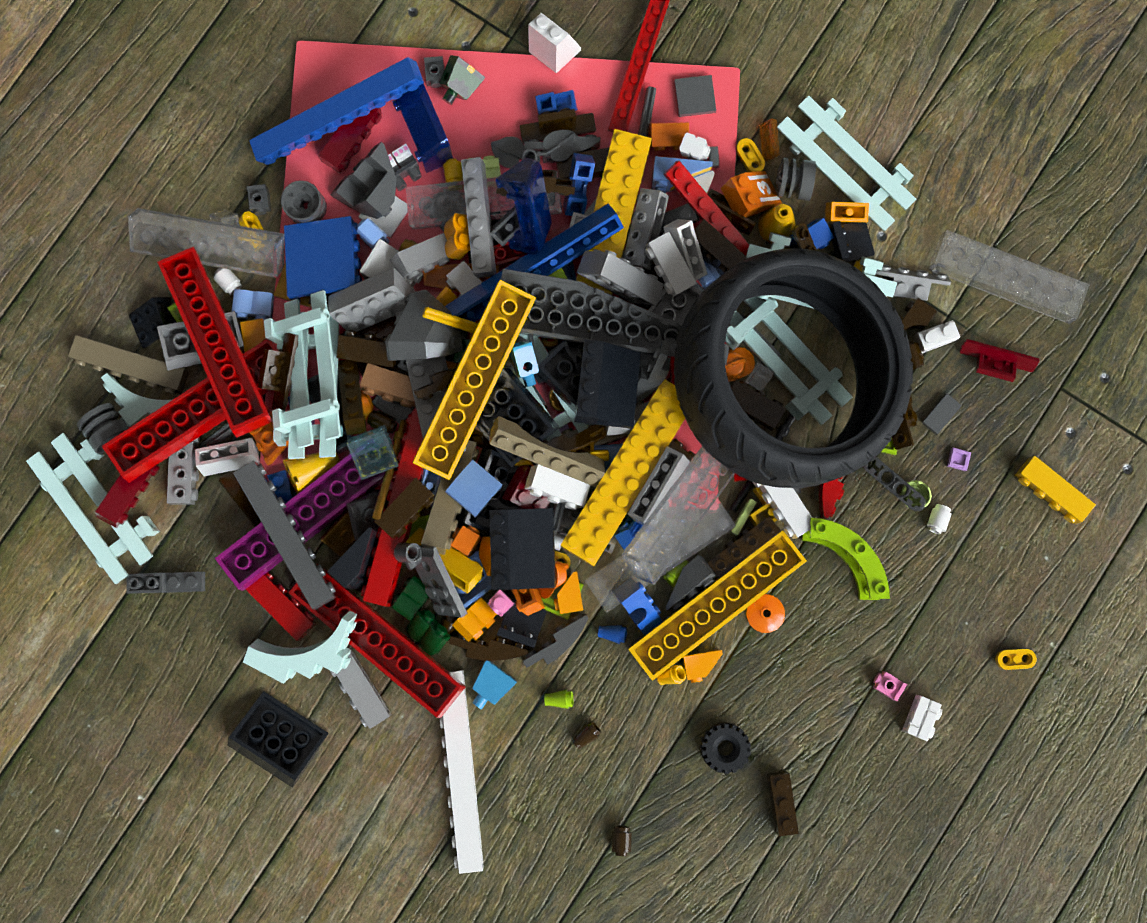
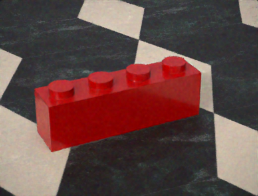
M268 571L245 590L296 641H300L316 625L313 621L315 618L310 612H304L300 608L301 603L294 597L291 599L286 594L288 590L280 583L277 585L273 581L274 576Z

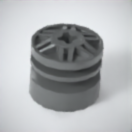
M783 157L776 176L777 197H783L786 189V198H790L793 190H796V199L810 201L815 182L816 161L802 159L799 168H797L796 159L792 158L788 167V158Z
M299 180L292 182L284 189L281 196V205L284 212L297 224L320 221L326 214L327 204L325 198L308 181ZM306 202L308 203V205H307L308 208H307V209L304 208V207H305V206H304V203H306Z
M111 403L102 404L90 410L77 423V428L79 431H82V435L86 438L90 437L88 443L95 453L98 454L105 452L102 445L129 429L124 420L118 419L119 413L115 411Z

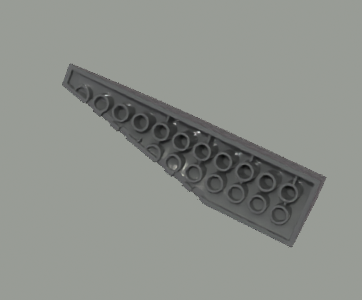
M507 269L502 270V281L536 297L519 334L583 344L584 339L603 341L653 355L655 347H659L662 340L670 342L667 357L674 358L675 347H677L676 341L681 325L667 320L662 316L630 304L580 281ZM725 344L724 348L725 365L727 364L729 345Z

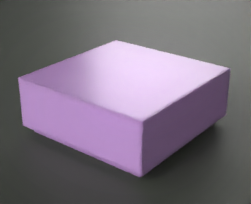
M952 447L947 467L967 471L971 452Z

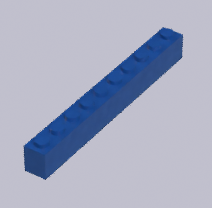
M407 57L249 140L256 161L266 165L272 164L276 159L290 155L291 151L304 148L307 143L321 139L322 135L335 132L338 127L352 123L353 119L368 115L371 110L385 106L386 102L402 97V94L418 89L419 85L423 84L424 81L417 62Z
M608 203L505 269L549 276L624 227L617 213ZM502 270L445 307L454 316L472 322L477 321L481 318L497 282L501 280Z

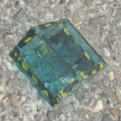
M385 425L348 439L347 446L361 480L399 466Z

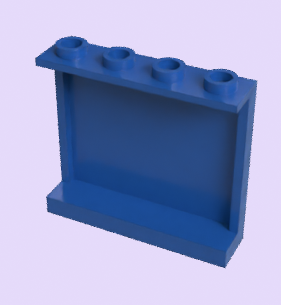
M351 216L284 226L287 296L291 301L298 299L300 302V297L310 296V294L322 290L326 291V294L339 292L362 281L361 275H359L361 261L358 257V252L360 251V243L357 240L358 223H355Z

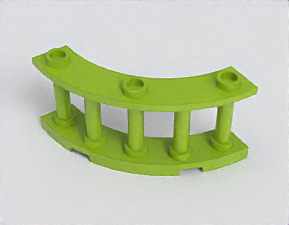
M810 518V530L801 535V541L817 543L836 552L854 574L858 599H890L889 585L884 568L868 543L858 534L841 524L825 519Z

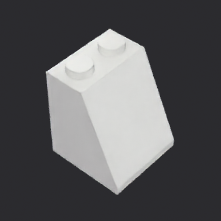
M540 13L528 24L529 53L555 73L581 51V47L576 41L544 14Z
M379 239L360 270L364 280L393 268L390 259L399 251ZM419 272L417 277L411 280L406 278L405 280L414 287L416 282L419 283L422 280L423 273Z

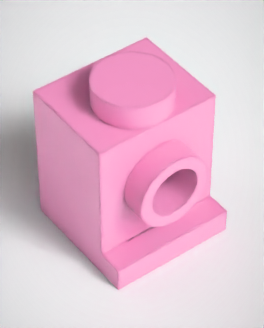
M499 590L488 602L490 608L500 617L515 604L502 590Z
M885 671L878 673L873 681L875 683L874 689L894 701H898L907 686L906 683ZM888 682L892 683L891 689H888L886 686Z

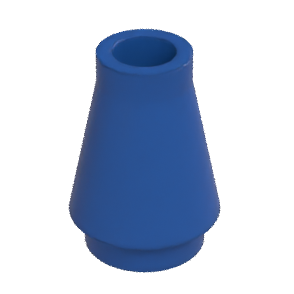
M623 625L599 626L598 637L618 644L621 642L625 643L627 627H623Z

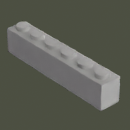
M481 157L463 159L461 163L472 270L478 279L492 277L496 274L493 237L490 235L492 225L486 167Z

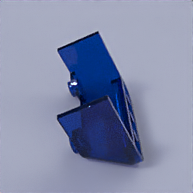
M424 84L419 85L418 89L408 91L402 94V97L392 101L396 112L400 111L404 117L417 148V151L414 152L418 163L422 161L426 173L443 167V164L448 159H453L449 141Z

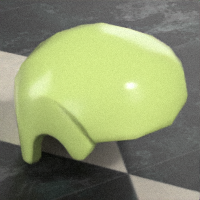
M919 480L907 482L925 498L927 506L932 497L930 488ZM906 485L902 487L900 495L906 494ZM911 491L910 495L904 500L907 501V499L909 498L914 503L912 505L913 507H920L921 498L919 497L918 499H915L913 496H911L912 494H914V492Z

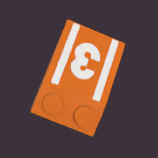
M766 171L745 172L731 177L720 188L730 208L746 218L782 204Z

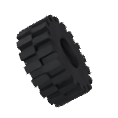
M718 723V725H713L709 730H706L704 737H702V744L700 745L701 755L706 764L716 772L724 774L735 773L738 769H742L743 765L749 761L751 743L741 728L731 723ZM723 740H728L733 745L732 752L726 756L721 755L718 751V745Z

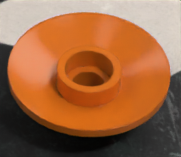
M764 594L747 607L746 617L753 629L762 633H770L782 625L785 618V610L778 598ZM764 610L770 612L769 617L763 615Z

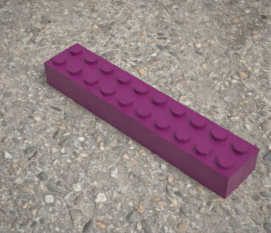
M373 437L286 503L287 507L284 510L287 515L291 514L295 519L296 524L294 527L297 532L301 531L306 538L304 543L348 510V503L369 494L382 484L386 469L362 477L356 459L358 456L381 448ZM262 522L214 558L234 585L241 591L247 589L283 561Z

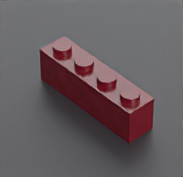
M375 108L368 115L359 116L353 119L352 123L338 127L318 155L321 162L338 173L346 170L350 164L351 157L359 152L363 140L368 139L372 127L380 122L382 118L381 109Z
M159 464L130 483L120 475L95 511L96 517L115 528H118L120 524L123 525L129 516L127 514L129 509H134L137 505L139 494L147 490L150 484L148 481L151 476L155 477L159 472Z

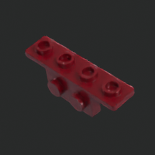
M966 339L960 348L961 354L977 358V373L1010 382L1015 380L1017 369L1033 372L1040 361L1039 358L970 339Z

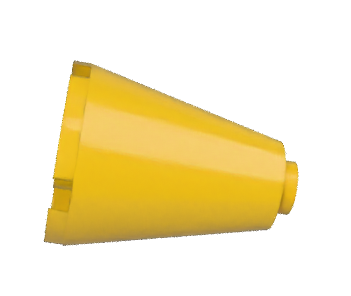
M781 204L766 210L759 219V232L763 239L771 244L772 242L768 240L770 232L787 237L792 235V230L796 227L792 208L786 204Z
M319 453L305 455L304 459L287 458L283 460L285 469L289 473L290 481L297 494L340 462L337 454L336 457L320 458Z

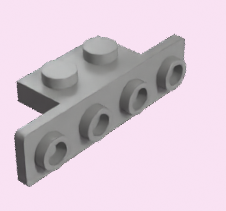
M883 264L882 270H876V275L893 277L892 281L897 282L893 296L920 298L927 301L932 283L949 286L951 284L949 277L944 273H936L934 275L928 274L925 270L914 272L909 271L910 269L905 267L894 269L886 264Z

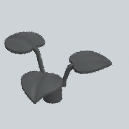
M558 130L548 134L543 140V147L547 152L538 151L536 153L533 149H526L524 151L523 142L513 136L491 142V148L495 158H499V163L503 167L509 169L516 168L521 159L534 171L540 162V156L550 154L551 159L556 162L567 160L574 150L575 133L569 130ZM536 190L535 198L525 199V202L530 209L541 216L552 207L555 201V192L545 194Z

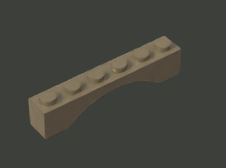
M500 416L497 417L490 429V445L593 487L598 485L605 474L604 459L587 452L572 453L551 447L531 436L518 424Z

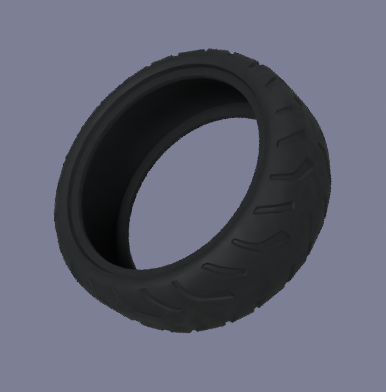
M793 248L773 250L749 257L727 270L701 293L699 298L693 303L680 328L674 356V384L680 408L691 431L703 448L733 473L747 480L777 488H806L841 478L868 464L872 458H875L891 441L892 435L896 434L904 420L903 414L907 411L912 391L910 385L913 383V362L910 361L912 355L904 325L896 309L876 283L871 281L868 276L853 265L829 254L815 250ZM764 295L785 296L799 300L823 314L843 337L854 363L856 396L853 410L846 426L829 446L825 448H804L782 442L759 428L737 402L727 378L724 348L729 323L743 300Z

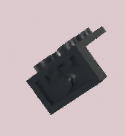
M840 221L831 224L829 228L834 236L832 244L836 258L845 262H851L861 259L862 256H874L875 252L866 222H852L841 225Z
M152 297L129 314L142 348L149 347L159 339L157 326L177 323L167 308L172 305L169 297Z
M514 604L505 613L497 635L534 648L547 611L542 609L527 616L522 611L520 612L516 604Z

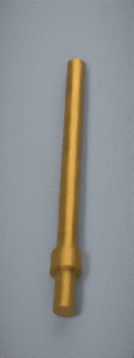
M406 420L400 421L398 431L394 434L393 449L396 459L407 428ZM395 466L386 469L372 516L376 520H379L381 517Z

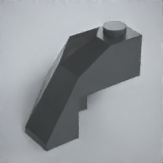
M380 142L353 168L354 172L345 176L330 194L333 198L357 212L376 219L382 216L386 217L392 211L391 205L395 201L397 181L385 145Z
M427 290L409 294L406 300L408 303L404 311H400L394 323L396 326L392 334H389L385 341L389 361L428 359L463 351L460 329L422 316L425 307L452 315L451 311Z

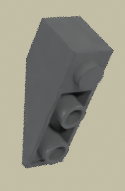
M696 556L683 567L667 603L666 610L676 612L688 600H692L699 595L700 590L713 584L717 575L708 565L705 558Z

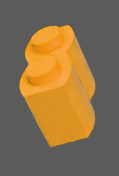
M455 213L444 226V234L447 239L445 252L448 258L461 259L470 251L467 215Z
M481 597L467 610V614L462 618L459 617L452 626L468 642L472 638L476 641L484 633L482 631L484 627L488 629L496 622L494 617L497 614Z

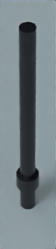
M791 413L784 424H781L777 429L778 433L775 438L780 441L787 437L790 432L789 428L795 420ZM747 480L731 505L730 509L735 513L753 487L752 481Z

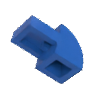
M573 90L558 94L550 92L535 96L539 115L546 111H551L552 113L559 112L564 108L578 110Z
M286 470L267 475L268 481L271 480L277 489L274 491L277 498L281 497L286 504L295 497Z

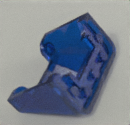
M524 158L497 177L496 184L497 188L503 187L508 192L506 194L507 199L514 200L520 230L516 231L514 236L508 240L510 249L536 254L544 246L552 226L542 167L536 160Z

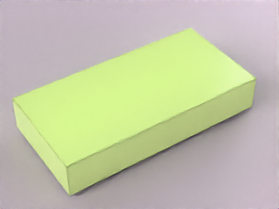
M753 499L747 500L729 531L730 534L734 536L739 534L756 505V501Z

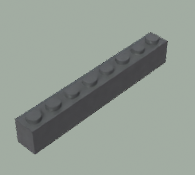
M253 460L233 472L311 608L316 610L336 598L334 595L336 590L330 581L327 583L324 578L326 573L320 564L317 566L314 561L316 555L310 547L307 549L304 544L306 538L301 531L297 532L294 527L296 524L295 519L291 514L287 515L284 510L287 507L281 497L277 498L274 492L277 490L271 480L267 481L265 477L267 472L261 463L258 465Z

